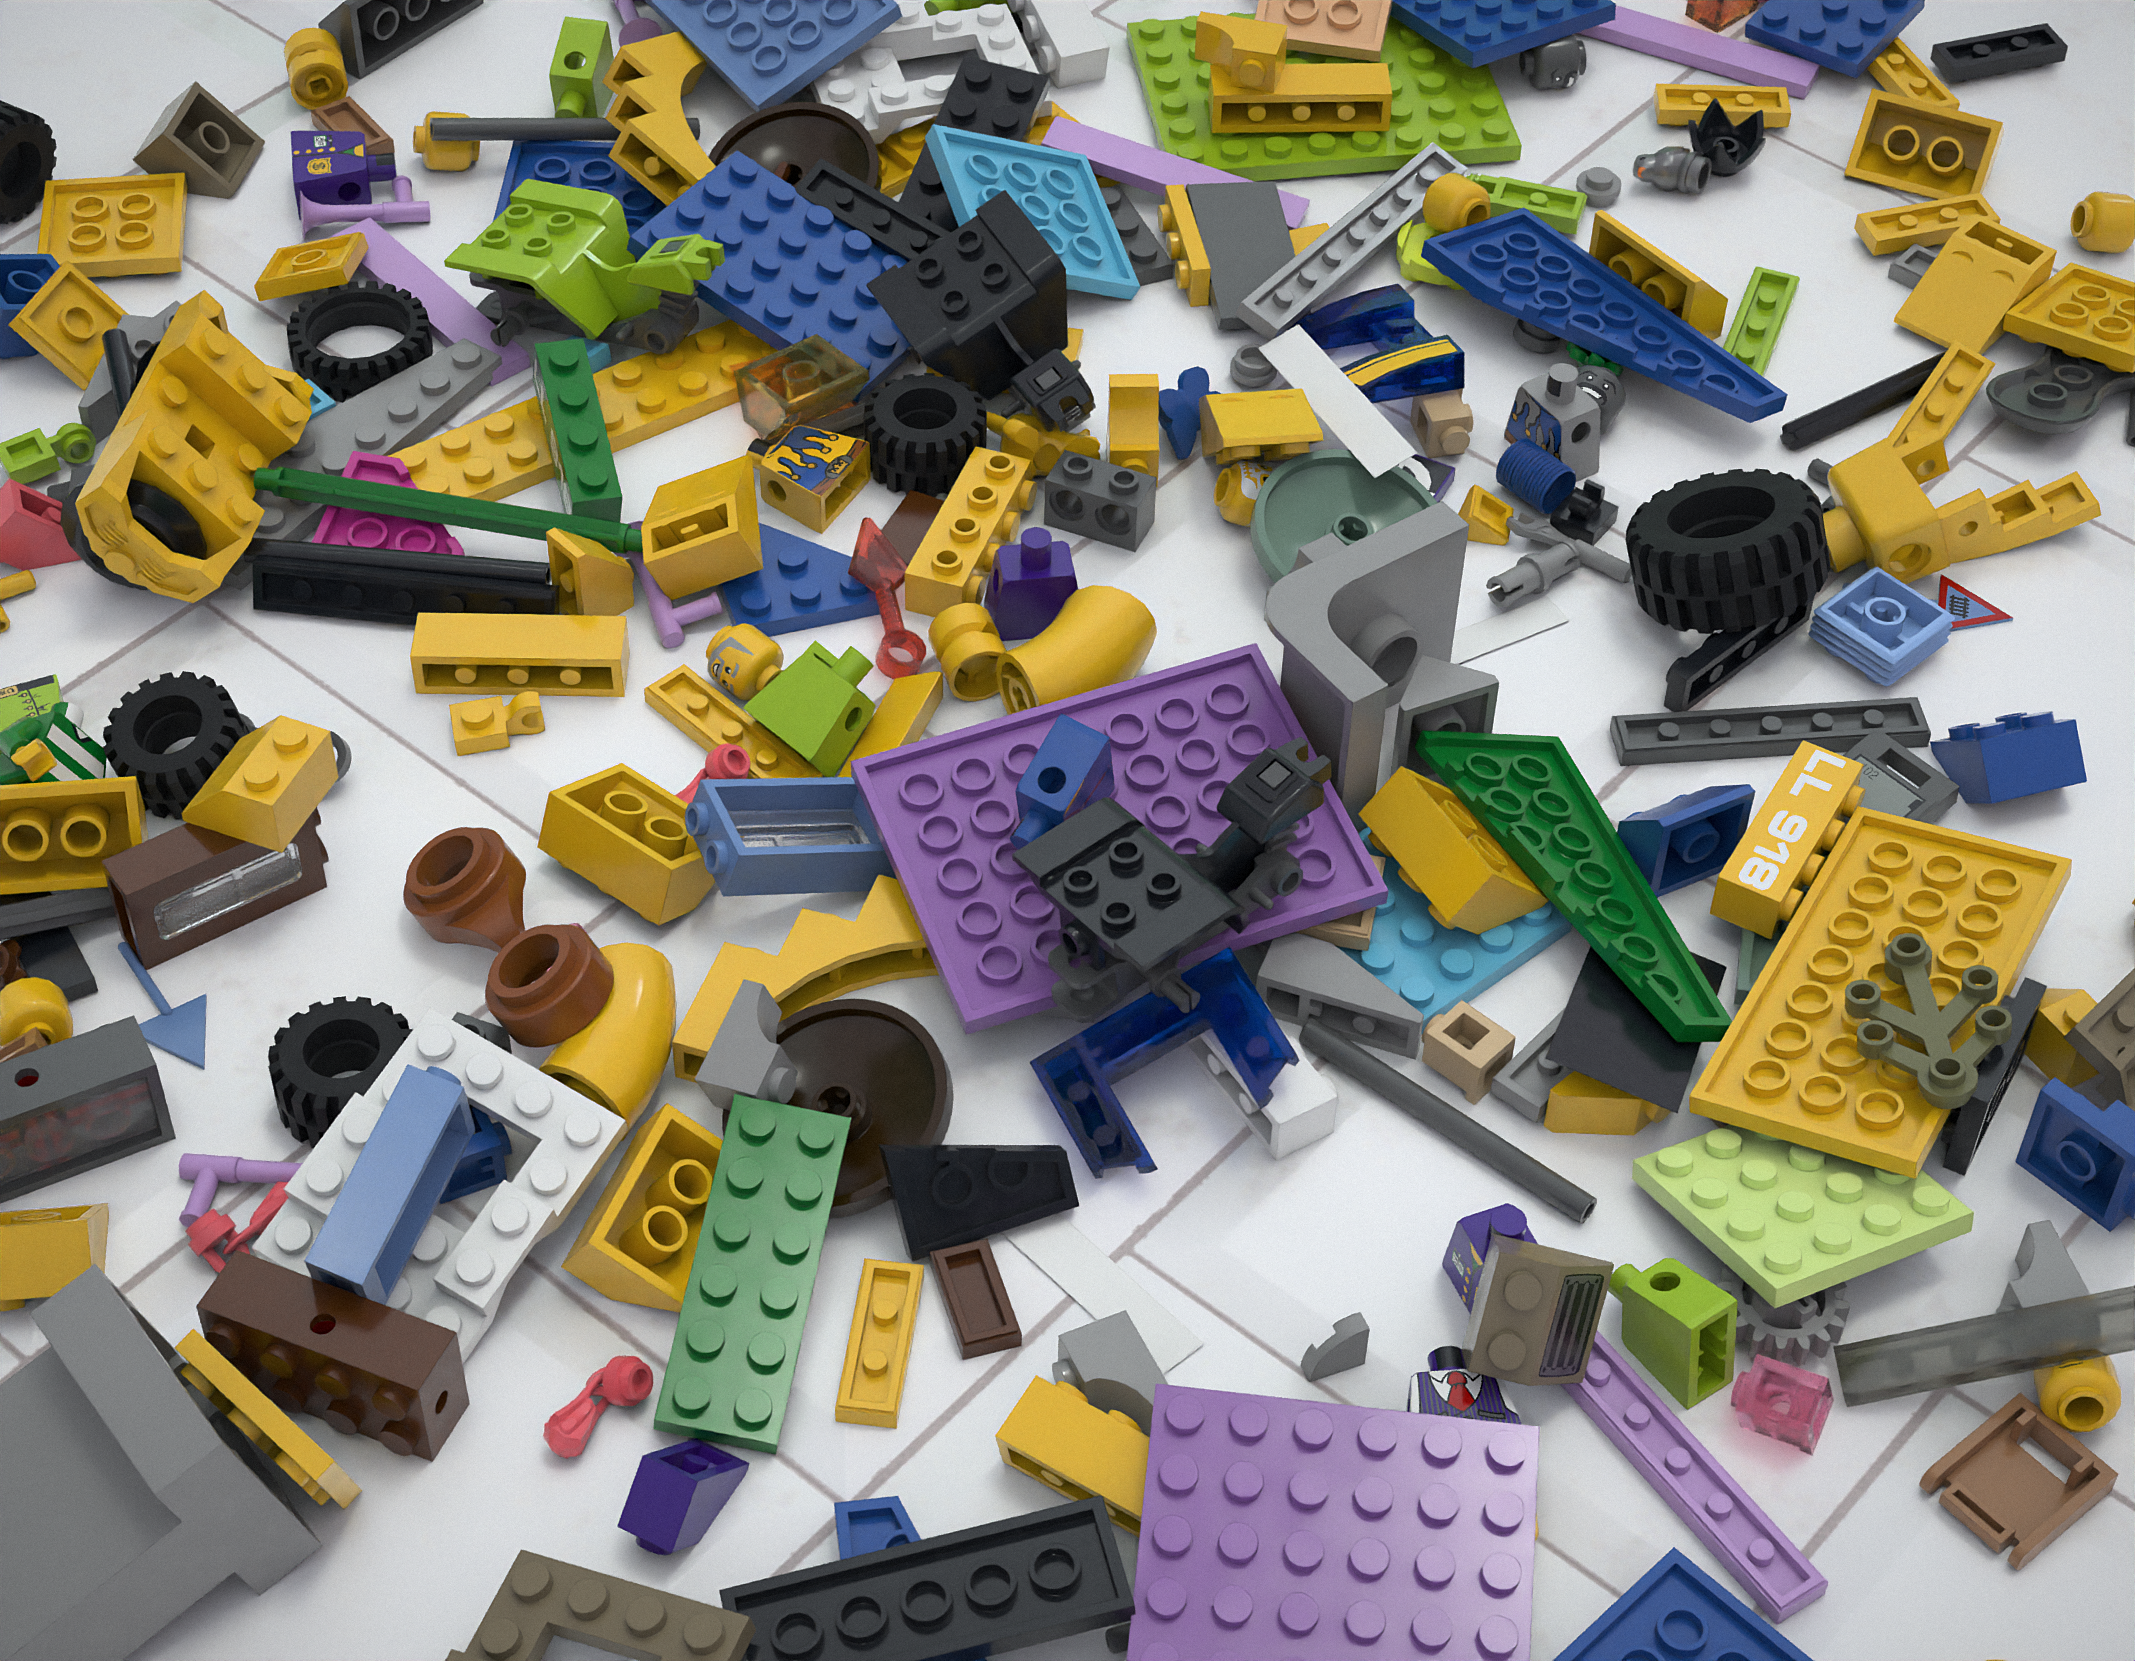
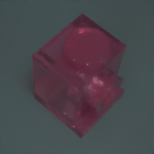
M1759 1354L1756 1355L1750 1373L1742 1371L1739 1374L1731 1396V1406L1735 1407L1740 1427L1797 1446L1801 1452L1813 1456L1834 1402L1829 1378ZM1779 1402L1791 1405L1787 1414L1773 1410L1771 1407Z

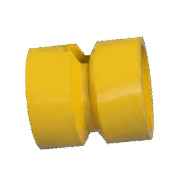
M314 27L302 29L292 34L286 41L284 56L291 94L295 101L306 109L314 110L345 98L348 82L340 43L336 37L325 29Z
M962 603L942 611L932 621L928 629V640L936 658L941 663V670L954 696L964 701H980L998 694L1000 691L996 672L998 657L1007 650L1000 639L998 630L988 610L979 604Z

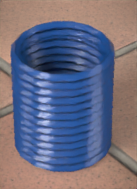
M1528 438L1520 439L1511 444L1501 456L1496 467L1497 482L1544 515L1552 513L1573 491L1576 484L1575 470Z

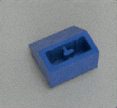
M2053 711L2027 715V712L2013 713L1996 717V723L1985 725L1970 723L1948 728V738L1930 741L1933 755L1950 780L1960 786L1959 793L1966 803L1993 804L2087 782L2076 719L2054 720Z

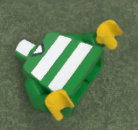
M59 702L54 704L48 713L33 718L28 716L22 717L0 732V751L2 752L0 755V785L105 778L107 757L104 748L81 730L84 717L83 710L75 704Z

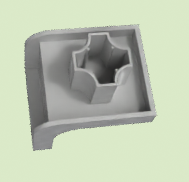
M1443 501L1348 546L1333 533H1329L1298 548L1297 559L1290 572L1278 580L1273 587L1266 590L1264 621L1267 623L1272 634L1284 645L1280 688L1316 756L1325 755L1331 760V778L1329 780L1358 833L1368 827L1358 813L1376 794L1386 709L1401 701L1422 655L1449 663L1451 661L1469 524Z

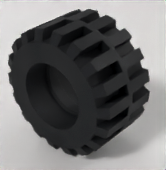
M1 100L0 224H8L9 221L13 223L20 221L24 213L29 215L35 210V204L41 202L44 198L45 181L53 179L52 171L56 167L57 159L54 156V152L57 147L56 140L51 138L53 131L50 125L45 123V119Z
M924 373L921 376H915L914 374L903 375V379L897 380L893 378L885 382V388L877 387L871 393L872 399H867L863 413L864 441L870 443V472H873L874 480L879 484L887 483V489L895 493L903 491L907 495L910 490L932 497H937V494L940 493L948 495L974 448L977 446L986 449L987 447L986 405L982 404V397L978 392L971 391V386L964 381L955 382L954 377L947 375L939 377L935 376V373Z
M183 671L179 677L174 678L172 672L160 674V680L153 683L149 679L139 683L138 685L141 689L134 694L128 691L120 698L123 705L120 708H112L108 716L112 725L104 727L103 739L106 742V745L103 746L104 752L118 777L136 776L145 811L150 808L154 816L164 819L169 812H172L176 820L183 819L182 812L239 739L250 733L235 703L222 685L217 686L214 679L206 675L197 679L194 672ZM195 737L183 749L170 754H163L175 742L184 738Z
M346 996L334 997V1003L323 1005L319 1001L309 1005V1012L305 1014L297 1012L288 1019L289 1028H279L274 1036L276 1045L269 1047L268 1059L270 1065L268 1068L280 1119L285 1128H291L292 1136L299 1142L309 1139L310 1146L314 1149L355 1092L364 1097L413 1031V1029H409L408 1020L401 1013L393 1015L392 1006L384 1002L374 1006L371 1003V998L358 996L356 1001H347ZM347 1071H362L349 1077L331 1078Z

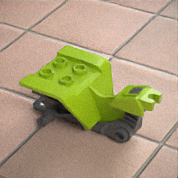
M526 179L510 195L511 204L471 244L461 243L444 260L445 267L471 272L469 274L471 285L495 290L476 309L491 322L499 324L490 333L492 341L497 346H500L501 343L502 347L507 346L515 335H522L529 327L649 350L655 354H664L674 351L699 321V308L697 301L694 299L698 296V291L695 290L698 288L699 282L695 280L708 281L712 276L711 271H714L716 266H721L725 262L723 244L705 240L700 234H692L657 240L636 263L635 256L627 251L630 236L623 207L615 197L603 192Z

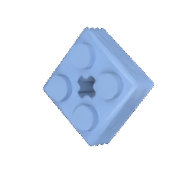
M1873 567L1814 610L1816 615L1812 617L1814 623L1810 625L1812 630L1808 635L1825 646V649L1831 655L1842 657L1863 671L1870 681L1890 686L1949 641L1947 637L1951 634L1949 629L1953 627L1951 622L1955 617L1881 568Z

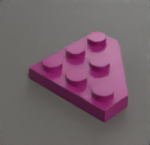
M353 451L341 476L418 489L400 458ZM331 505L327 506L312 539L313 543L465 555L464 549L455 536L451 537L443 524Z

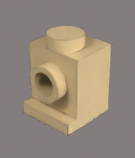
M1461 378L1414 385L1410 423L1428 459L1463 454L1470 443L1468 433L1473 430V415L1469 404H1463L1461 400L1463 392Z
M1461 1000L1447 1014H1437L1427 1024L1421 1038L1424 1043L1422 1062L1466 1091L1465 1099L1475 1105L1491 1090L1493 1077L1512 1060L1516 1036Z

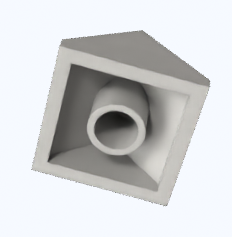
M1422 655L1399 703L1390 778L1400 766L1424 777L1435 774L1433 769L1415 749L1422 730L1492 733L1500 683L1496 676Z

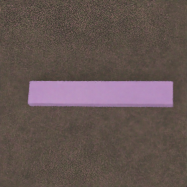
M1617 5L1615 20L1577 32V34L1755 86L1786 87L1789 96L1805 99L1818 78L1820 69L1819 64Z
M1059 116L1055 117L1041 142V146L1086 155L1095 174L1164 197L1165 186L1184 184L1186 190L1187 184L1255 182ZM1277 189L1288 230L1300 228L1308 211L1310 200Z
M370 217L331 236L332 238L356 232L364 233L369 248L357 270L370 281H377L379 289H382L386 283L396 286L397 292L404 288L411 292L412 298L417 297L428 313L431 334L445 347H449L465 338L500 355L502 365L492 372L493 380L488 383L491 387L531 367L528 352L512 339L505 347H502V343L500 346H497L490 337L491 331L497 326Z
M1597 1330L1583 1383L1560 1385L1776 1625L1823 1596L1829 1582Z

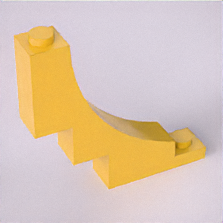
M679 31L621 46L602 81L617 95L605 119L621 132L608 156L666 206L716 168L691 132L681 103V97L692 93L708 63Z

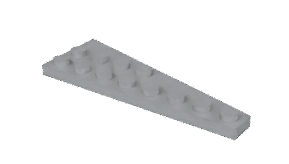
M464 338L310 419L297 445L271 460L268 468L276 470L280 466L342 476L353 451L388 456L413 446L492 381V372L502 365V358L500 355ZM257 490L252 500L263 508L265 512L253 537L301 541L319 526L328 505L277 497L272 492ZM244 552L223 579L224 583L239 591L253 581L252 563L245 562Z

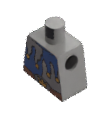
M1557 363L1550 367L1548 373L1529 380L1518 388L1504 431V438L1510 444L1524 438L1532 440L1548 453L1575 470L1576 482L1599 471L1601 410L1598 403L1577 385L1578 370L1570 364Z

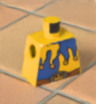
M804 425L793 426L776 445L756 438L752 441L746 455L749 454L752 458L753 468L760 470L761 497L764 502L821 534L871 480L869 442Z

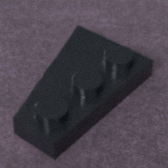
M878 1144L905 1252L912 1262L930 1256L932 1251L970 1243L1080 1206L1067 1151L1060 1145Z

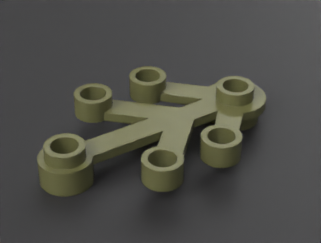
M1912 933L1900 934L1885 949L1884 971L1892 982L1905 986L1913 1014L1882 1000L1881 990L1874 982L1869 980L1851 982L1845 989V1010L1855 1018L1870 1019V1021L1862 1023L1857 1029V1050L1865 1058L1872 1060L1880 1059L1916 1076L1917 1086L1929 1104L1941 1109L1959 1108L1969 1101L1977 1089L1978 1072L1975 1067L1996 1045L2003 1044L2010 1039L2012 1015L2008 1010L2000 1006L1981 1008L1976 1013L1975 1033L1953 1053L1949 1039L1982 1004L1990 1003L1996 998L1998 975L1992 968L1976 965L1967 968L1962 974L1961 991L1939 1012L1929 981L1932 971V950L1921 936ZM1893 1031L1923 1044L1926 1055L1894 1042Z

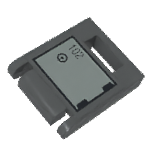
M1878 728L1843 755L1864 764L1858 786L1866 789L1860 807L1932 824L1957 802L1959 785ZM1887 765L1890 766L1891 768H1893L1895 771H1897L1898 773H1900L1902 776H1904V777L1907 778L1908 780H1910L1912 783H1914L1915 785H1917L1919 788L1917 789L1915 786H1913L1912 784H1910L1908 781H1906L1905 779H1903L1901 776H1899L1898 774H1896L1895 772H1893L1891 769H1889V768L1887 767ZM1846 816L1842 820V822H1845V827L1850 820Z

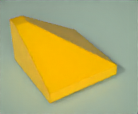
M1474 484L1470 488L1458 513L1469 524L1467 540L1502 546L1509 542L1510 529L1506 526V521L1510 516L1513 518L1514 509Z

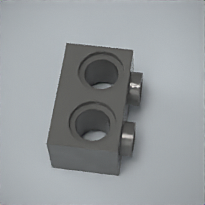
M1064 450L1045 479L1044 525L1136 552L1154 523L1157 477Z

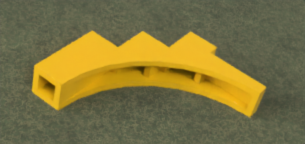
M878 874L855 922L842 919L834 914H824L802 908L778 956L765 953L757 948H746L724 942L672 1040L675 1077L697 1083L695 1077L744 979L765 985L782 1011L779 1020L781 1022L805 1008L831 1001L851 991L891 980L940 976L898 880Z

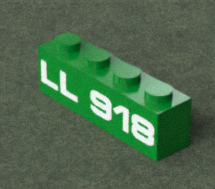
M584 339L535 343L533 383L564 513L620 522L623 496Z

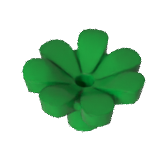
M1568 341L1566 350L1570 352L1569 357L1576 360L1579 367L1584 365L1604 367L1611 370L1617 377L1624 371L1622 365Z

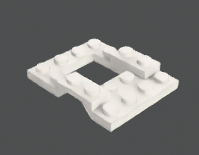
M903 2L898 4L903 17L810 83L817 103L830 105L849 113L867 129L874 143L879 144L904 119L939 113L955 78V75H934L923 80L905 82L897 61L976 49L981 60L1038 74L1039 72L1007 4H986L980 8L962 11L948 10L942 11L937 15L928 16L922 2ZM1049 93L1044 100L1038 117L1052 115V100Z
M429 1008L364 1097L355 1092L285 1186L284 1191L288 1199L252 1248L257 1256L268 1262L311 1277L304 1260L407 1064L424 1071L429 1066H434L450 1072L461 1081L468 1104L538 1144L511 1183L506 1180L501 1182L466 1233L432 1213L386 1303V1306L457 1332L462 1364H464L492 1324L508 1281L535 1243L561 1226L625 1135L628 1126L626 1120L436 1010Z

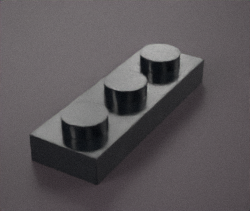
M2048 23L1933 44L1930 59L1950 83L1964 82L1973 78L1994 74L2000 75L2010 71L2041 67L2046 64L2065 61L2068 46Z

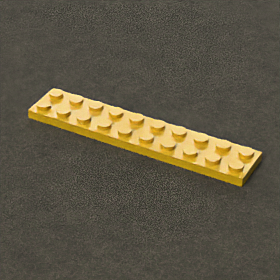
M729 319L685 337L677 348L670 353L655 354L649 351L592 375L611 452L615 453L781 385L784 382L780 374H782L784 381H786L797 368L802 366ZM537 396L388 455V457L401 459L408 469L412 481L419 490L492 502L556 477Z

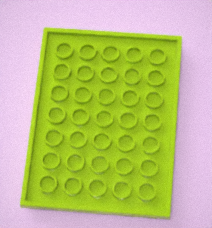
M1237 12L1227 14V16L1252 20L1255 19L1256 13L1242 14ZM1391 15L1389 16L1380 62L1286 49L1285 64L1387 63L1393 94L1389 131L1212 133L1208 96L1210 65L1214 64L1195 59L1196 21L1198 16H1187L1184 19L1173 20L1146 19L1142 22L1127 23L1126 38L1161 151L1252 181L1400 170L1432 142L1463 165L1520 160L1522 144L1488 63L1471 68Z

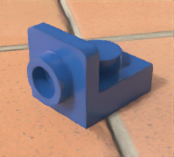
M475 1107L471 1108L475 1134L472 1135L439 1200L440 1205L497 1185L503 1180L508 1181L504 1157L512 1154V1148L503 1123L499 1121L492 1123L486 1113Z

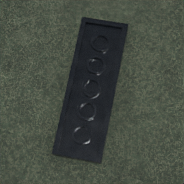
M964 56L934 124L1026 143L1050 89L1049 76ZM925 142L898 203L952 233L959 226L927 142Z
M1102 1495L719 1590L723 1609L749 1616L756 1628L741 1661H973L1131 1621V1615H1136L1135 1604Z

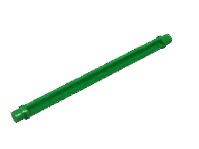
M280 466L276 470L258 467L254 475L255 489L272 492L277 497L547 541V531L557 528L599 542L610 552L626 554L628 551L643 553L641 530L633 529L630 524Z

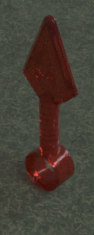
M865 517L860 525L848 574L875 592L885 632L875 655V663L878 669L891 679L917 675L926 656V645L916 633L905 629L895 592L905 582V571L908 565L874 520ZM902 648L912 656L913 660L909 662L899 661L890 654L888 649Z

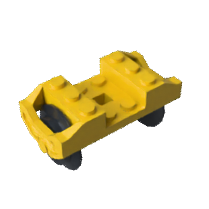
M205 290L179 306L162 340L153 343L139 359L135 379L137 387L87 481L77 484L64 499L60 521L69 545L88 566L106 579L126 587L151 590L153 593L195 603L218 589L226 574L250 544L265 512L263 508L252 500L257 491L254 487L255 472L258 467L268 468L271 460L297 445L312 413L310 397L314 391L297 373L265 365L228 330L223 306Z

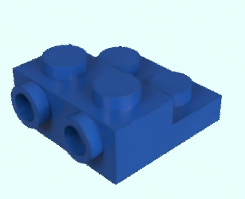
M2054 1077L2040 1089L2015 1162L2111 1232L2128 1216L2135 1220V1111L2121 1101L2116 1100L2103 1112L2085 1096L2075 1092Z

